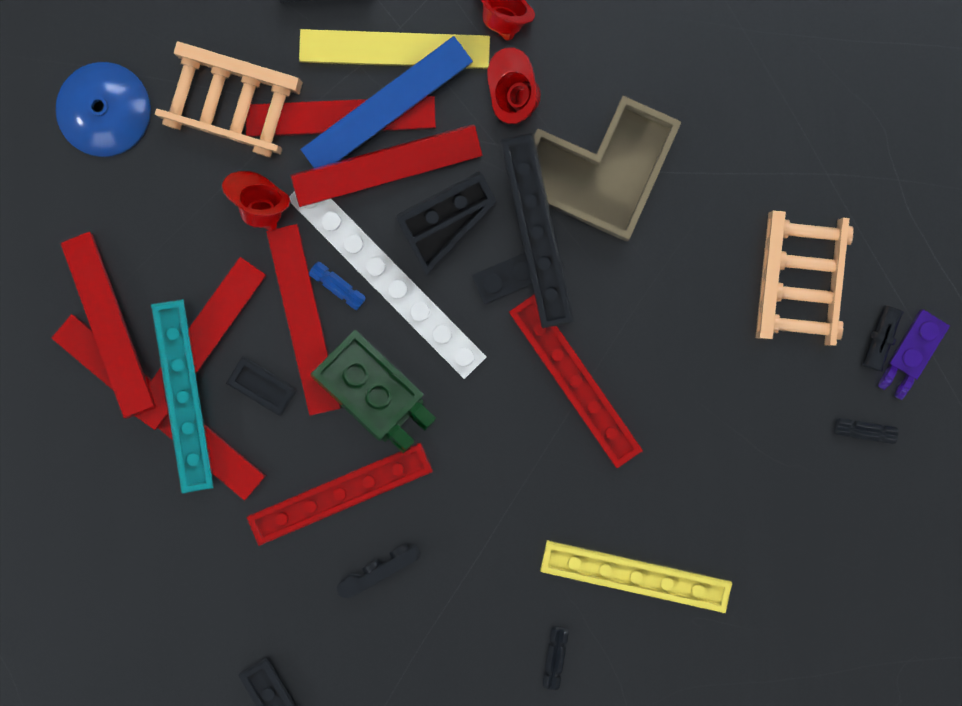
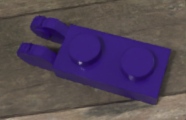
M921 309L890 358L889 366L878 386L885 390L892 383L897 370L903 372L906 376L895 393V397L903 400L911 389L914 380L919 378L950 325Z

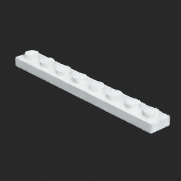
M295 191L289 196L290 203L464 379L486 358L481 350L332 199L299 207Z

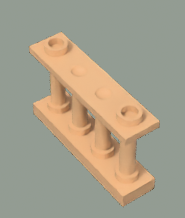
M177 41L174 54L182 59L180 64L183 65L169 112L156 108L155 115L163 119L162 125L180 130L181 126L184 125L254 147L252 152L271 158L272 152L281 155L282 148L272 144L285 98L289 97L291 92L299 95L303 82L291 75ZM200 65L212 68L211 73L213 77L200 120L197 121L181 115L195 70H199ZM230 74L242 77L241 82L244 84L230 130L213 126L212 121L225 79H229ZM260 83L272 86L271 92H274L260 139L243 135L242 131L255 88H259Z
M773 210L768 213L756 338L773 339V333L789 331L825 335L824 345L836 346L837 340H841L843 335V321H839L846 248L847 245H851L853 239V226H849L850 218L838 219L837 228L790 223V220L785 219L786 212ZM788 236L835 240L834 258L824 259L787 255L786 251H782L783 238L787 239ZM787 267L832 272L830 291L783 286V283H779L780 270H784ZM788 299L829 304L827 323L780 318L779 314H775L776 302Z

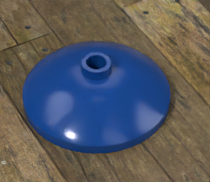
M96 62L77 69L65 80L57 96L56 118L62 134L75 148L92 156L111 157L130 150L144 136L150 122L151 103L144 84L130 70L115 63ZM98 101H102L104 104L101 112H95L94 105Z

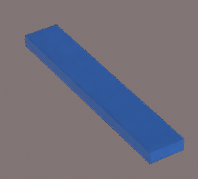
M451 37L300 150L314 168L341 161L473 63L472 59L456 37Z

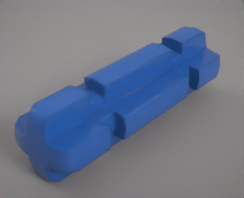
M321 262L315 263L309 275L316 281L323 282L322 285L341 300L345 299L347 301L346 304L355 310L359 309L366 299L365 296L358 290L354 291L350 284L334 272L330 273L328 271L329 268Z

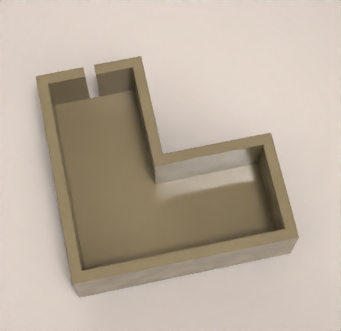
M622 96L597 154L537 129L534 138L549 207L627 242L632 235L681 125V121Z

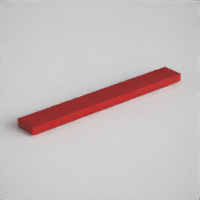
M71 314L53 335L52 339L113 390L92 329L77 316ZM144 374L147 384H149L152 379ZM168 413L158 428L173 440ZM203 423L211 473L245 501L266 475Z

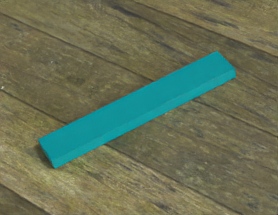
M184 300L151 304L181 493L211 489L214 487Z

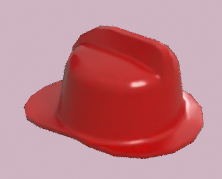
M481 0L483 3L482 16L484 24L507 41L513 39L514 35L520 31L524 24L532 22L535 18V11L525 0Z
M514 47L503 48L495 53L487 69L492 106L495 115L501 121L508 124H517L530 117L538 107L541 91L535 81L533 67L528 56L523 51Z
M237 171L229 174L223 180V193L239 208L241 218L247 225L258 228L264 227L269 231L276 229L282 212L289 207L290 198L288 194L264 176L251 171Z

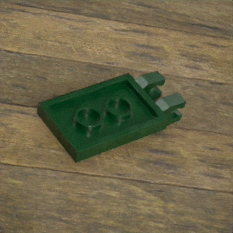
M356 330L310 375L378 441L382 439L386 442L389 439L402 453L413 444L414 440L400 426L411 417L419 427L426 431L436 419L422 405L424 401L421 398L424 394Z

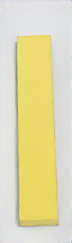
M300 29L299 61L300 63L414 66L451 37L455 36L473 61L467 68L488 69L490 36Z
M549 540L546 541L540 568L542 573L726 613L732 582Z

